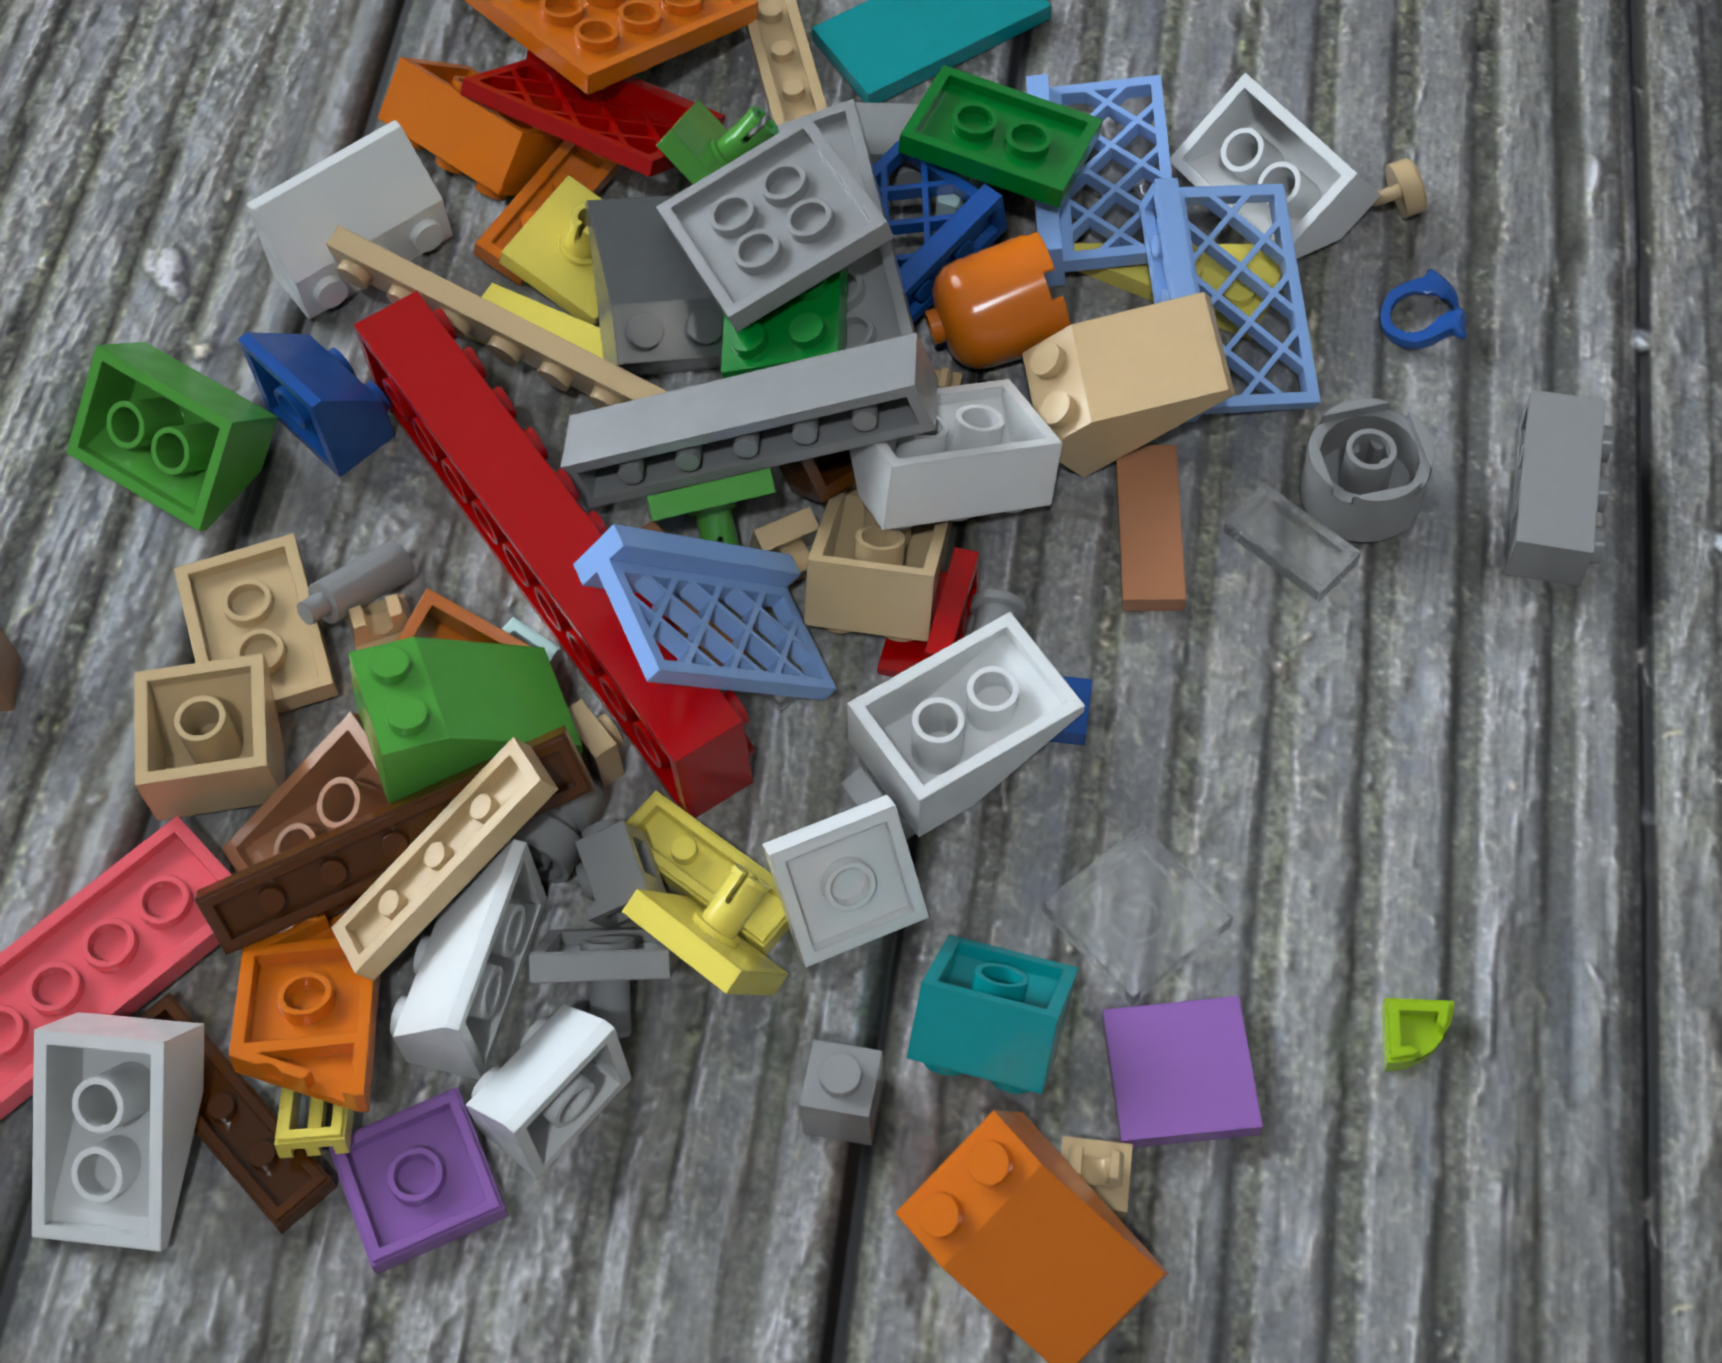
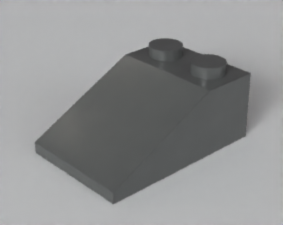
M673 196L587 200L585 203L603 358L635 375L721 369L724 313L656 208Z

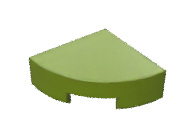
M1384 998L1381 1006L1384 1071H1398L1411 1068L1429 1058L1439 1048L1450 1027L1454 1012V1001Z

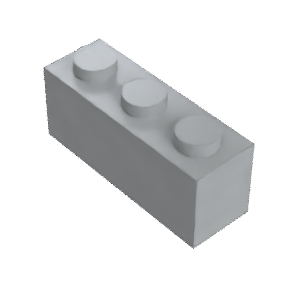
M1531 389L1519 425L1504 575L1581 586L1589 564H1600L1606 541V527L1596 526L1597 512H1604L1610 489V476L1600 475L1601 462L1607 463L1609 460L1614 438V427L1604 425L1606 400Z

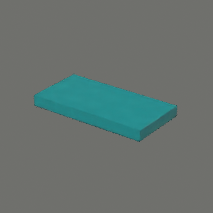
M868 0L812 27L813 42L864 103H881L936 76L943 65L952 68L1050 20L1051 4L1047 0Z

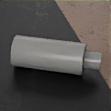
M387 541L312 583L308 588L309 597L297 604V612L300 618L308 625H312L321 619L327 623L334 624L348 616L349 608L358 605L364 607L411 580L414 575L412 560L400 544L395 541Z

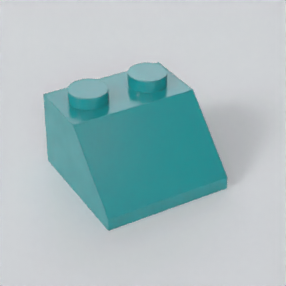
M949 934L921 982L906 1059L924 1063L926 1068L940 1075L957 1076L963 1073L989 1080L996 1088L1008 1093L1024 1094L1031 1091L1042 1094L1054 1064L1079 967Z

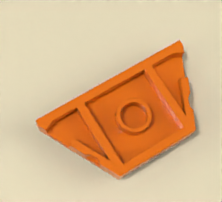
M324 912L295 924L285 932L275 933L244 947L242 950L229 1048V1058L235 1072L356 1112L370 1111L380 975L372 981L354 973L331 929L346 912L328 920Z

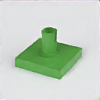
M698 100L682 115L656 146L692 184H695L779 133L775 122L770 118L753 135L749 134L767 114L756 105L748 109V112L731 129L727 130L705 105Z
M766 468L644 496L649 519L652 521L688 513L689 518L695 517L700 539L717 542V538L721 537L722 543L739 545L731 508L737 507V501L775 493L776 490L771 469Z

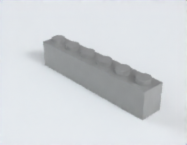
M916 332L569 416L561 468L569 475L579 493L581 501L586 509L929 432L935 430L937 375Z

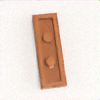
M1143 445L1115 460L1122 611H1185L1186 589L1177 445Z

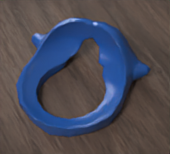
M1428 269L1424 277L1405 282L1391 290L1381 306L1379 318L1383 333L1392 343L1401 348L1419 350L1432 346L1451 336H1456L1461 340L1467 336L1465 328L1468 323L1467 312L1459 307L1457 292L1447 279L1433 269ZM1412 295H1436L1452 309L1439 316L1430 326L1418 332L1400 330L1391 320L1392 311L1397 303Z

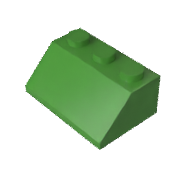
M146 342L96 345L66 453L194 529L204 531L217 520L262 471L278 416Z

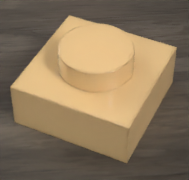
M582 699L569 706L568 710L582 743L583 754H580V756L604 788L625 774L619 749L625 746L624 740L615 724L606 714L603 713L596 718Z

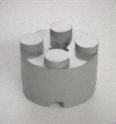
M1375 398L1352 399L1330 408L1322 416L1321 422L1314 431H1312L1300 480V496L1309 516L1321 527L1323 535L1331 542L1346 544L1351 541H1382L1409 530L1415 524L1432 472L1435 447L1432 436L1425 424L1409 411L1407 417L1398 412L1388 409L1390 402Z

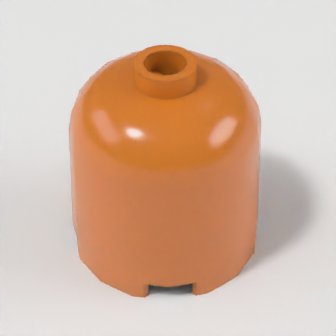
M1038 232L1017 236L954 260L942 267L936 275L932 287L934 308L924 311L934 345L945 342L952 356L962 365L973 369H985L1022 359L1023 352L1071 325L1064 296L1054 299L1051 297L1044 273L1053 271L1055 268L1046 245Z

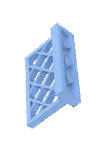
M1048 74L1026 76L1028 94L1063 106L1086 103L1095 108L1090 115L1101 118L1103 121L1110 117L1125 126L1111 141L1101 135L1099 136L1093 148L1100 152L1085 166L1083 165L1060 208L1035 200L1037 232L1043 239L1055 268L1053 271L1044 273L1048 287L1066 285L1065 272L1148 264L1145 244L1132 238L1142 227L1139 209L1141 200L1129 194L1128 191L1142 178L1153 183L1154 179L1172 178L1161 75L1049 87ZM1151 96L1152 103L1138 116L1120 107L1128 98ZM1153 120H1154V127H1153L1152 125H1150V123H1151ZM1137 135L1156 145L1143 159H1139L1124 150ZM1112 159L1130 170L1116 184L1097 174ZM1159 164V170L1154 168V166ZM1085 184L1103 194L1089 210L1070 199ZM1115 203L1134 213L1120 229L1101 218ZM1072 217L1077 220L1073 225H1072ZM1089 228L1108 239L1099 249L1074 251V242Z
M1178 178L1154 179L1139 204L1154 304L1200 292H1205L1209 295L1213 307L1240 328L1226 346L1223 344L1228 367L1249 383L1241 395H1234L1186 422H1196L1202 414L1315 409L1321 403L1284 184L1179 187ZM1269 202L1272 225L1265 234L1237 213L1245 203ZM1227 204H1235V205L1231 208V207L1228 206ZM1186 205H1205L1222 220L1210 235L1207 236L1188 220ZM1227 224L1254 245L1241 262L1214 241ZM1273 234H1274V237H1275V242H1273V241L1270 239V237H1271ZM1192 243L1198 247L1195 252H1193ZM1259 250L1280 267L1282 279L1274 288L1246 267ZM1204 252L1231 273L1217 291L1197 275L1195 262ZM1236 278L1263 299V302L1250 317L1223 296ZM1282 288L1284 290L1285 298L1278 293ZM1268 305H1271L1289 320L1291 334L1283 343L1255 322ZM1245 333L1273 354L1260 372H1257L1231 351ZM1291 343L1293 344L1294 352L1288 348ZM1279 359L1298 374L1301 392L1283 393L1264 376ZM1254 388H1255V389H1257L1261 394H1250V393H1251V392L1254 390Z
M613 524L573 564L583 586L605 589L647 682L826 700L837 690L787 587L801 575L791 554ZM634 593L641 594L653 604L652 608H649ZM680 600H686L698 610V614H695ZM724 606L731 607L735 612H737L742 617V619L740 620L739 618H737L732 612H730ZM772 607L778 621L767 613L764 608ZM663 614L688 634L687 639L662 618ZM709 620L733 640L732 644L708 625ZM754 627L776 646L775 649L757 635L752 628ZM656 641L678 658V660H664ZM699 644L722 662L723 666L717 665L699 650ZM744 650L762 664L767 671H763L743 654ZM787 656L802 668L803 673L786 659Z

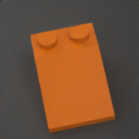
M993 1110L895 1212L949 1275L1048 1363H1081L1169 1274L1023 1112Z

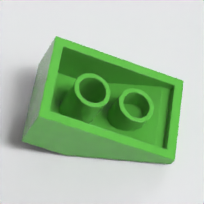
M411 637L348 652L356 707L388 803L397 801L494 757L513 737L525 743L565 725L579 754H583L582 743L544 647Z

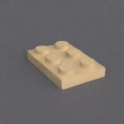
M294 533L174 568L195 663L263 653L267 660L277 714L339 695L320 622L317 621L312 625H308L300 618L297 612V604L309 597L308 588L310 584L300 546Z

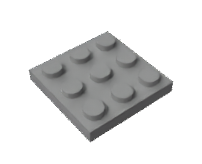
M809 115L656 207L664 223L736 333L894 238L887 220Z

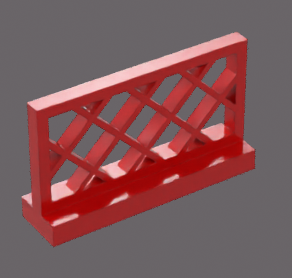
M529 50L525 60L463 78L460 93L464 97L648 177L676 167L656 144L682 115L695 104L693 101L634 76L625 78L602 90L587 95ZM707 108L724 126L726 115Z

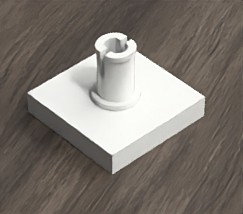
M888 794L762 844L798 955L805 967L929 918L898 811Z

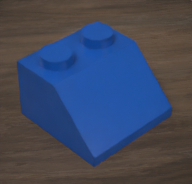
M247 332L238 338L268 411L278 416V420L339 478L395 436L387 412L391 410V404L386 395L372 381L363 384L355 376L348 360L336 348H331L327 351L309 334Z

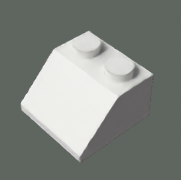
M563 1004L550 1018L545 1016L537 1020L523 1036L520 1044L521 1048L502 1068L500 1066L491 1068L479 1079L473 1088L472 1098L466 1104L477 1128L536 1180L632 1079L615 1028L605 1019Z

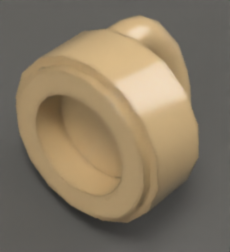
M1403 158L1387 164L1385 174L1388 187L1377 191L1381 196L1372 206L1376 207L1394 201L1401 217L1404 219L1424 212L1427 207V195L1423 180L1414 162L1408 158Z

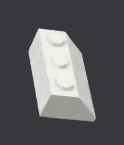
M1246 72L1170 157L1171 164L1194 186L1284 184L1296 259L1342 239L1381 196L1379 192ZM1269 202L1245 203L1237 212L1263 234L1272 225ZM1227 204V205L1232 208L1235 204ZM1274 234L1270 237L1273 242H1275Z
M396 120L246 203L275 279L309 320L330 308L338 306L345 299L362 290L338 274L336 271L338 264L326 246L338 225L408 261H412L425 252L434 250L442 242L453 237L443 199L403 128Z
M1004 379L937 388L935 430L849 449L858 495L882 530H905L916 525L949 520L964 521L975 516L1002 512L1017 513L1024 509L1051 505L1063 443L1011 380Z
M516 839L509 840L439 913L431 936L424 935L419 941L413 964L416 976L408 996H401L396 1002L390 1022L392 1038L406 1062L477 1080L486 1073L547 901L527 842Z

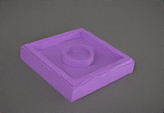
M1239 996L1103 1009L1102 1025L1120 1143L1133 1144V1148L1261 1134L1263 1125Z
M458 1087L353 1131L350 1153L335 1154L333 1146L329 1147L371 1268L376 1274L509 1216L466 1103Z

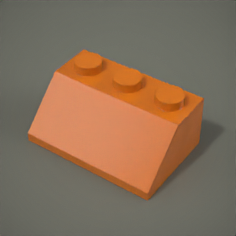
M400 57L377 118L386 124L396 120L403 128L413 148L427 149L436 155L434 162L439 167L458 175H467L477 181L475 189L480 193L500 201H505L507 196H516L564 141L561 138L460 95L463 78L480 74L470 66Z

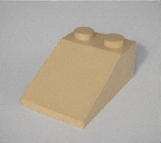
M1205 292L1071 324L1022 353L1033 408L1063 443L1059 462L1083 478L1235 395L1211 297Z
M856 482L829 498L807 562L804 625L823 627L829 632L838 634L860 632L882 635L897 642H909L912 640L927 642L935 617L952 521L916 525L905 530H882L860 499Z

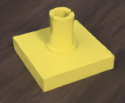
M568 175L501 251L499 263L575 318L596 326L599 322L585 203L587 200H601V198Z
M734 863L730 869L731 872L706 909L689 896L637 889L622 910V913L725 994L774 996L789 975L784 969L738 935L761 899L771 889L770 885L763 879L756 881L755 877L757 875L740 864Z

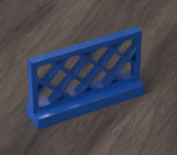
M898 140L873 167L878 186L881 184L879 191L887 222L893 235L924 232V244L915 253L896 255L914 323L933 304L932 287L935 277L942 267L954 260L990 247L1008 227L1002 195L986 184L977 189L951 170L899 153ZM904 160H907L921 170V183L889 186V175ZM955 194L965 201L954 214L931 216L930 197ZM922 198L923 217L891 220L890 201Z

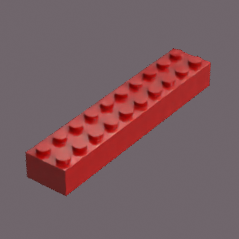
M415 291L354 324L373 382L383 391L391 404L389 412L672 801L692 817L697 818L752 784L753 777L749 757L754 755L755 751L749 737L745 733L744 726L748 725L750 720L741 701L731 690L721 693L719 689L646 681L605 589L583 586L573 565L608 530L605 523L594 510L587 514L577 503L580 501L579 493L566 471L560 468L554 472L545 461L548 459V454L541 439L530 426L524 430L520 428L514 420L517 418L515 408L505 391L500 386L494 389L489 387L484 380L487 378L485 369L473 349L468 346L461 350L454 341L457 339L456 332L445 312L440 307L432 311L420 294ZM634 593L649 608H652L653 604L641 594ZM663 614L662 618L679 632V626ZM656 641L664 660H678V658Z

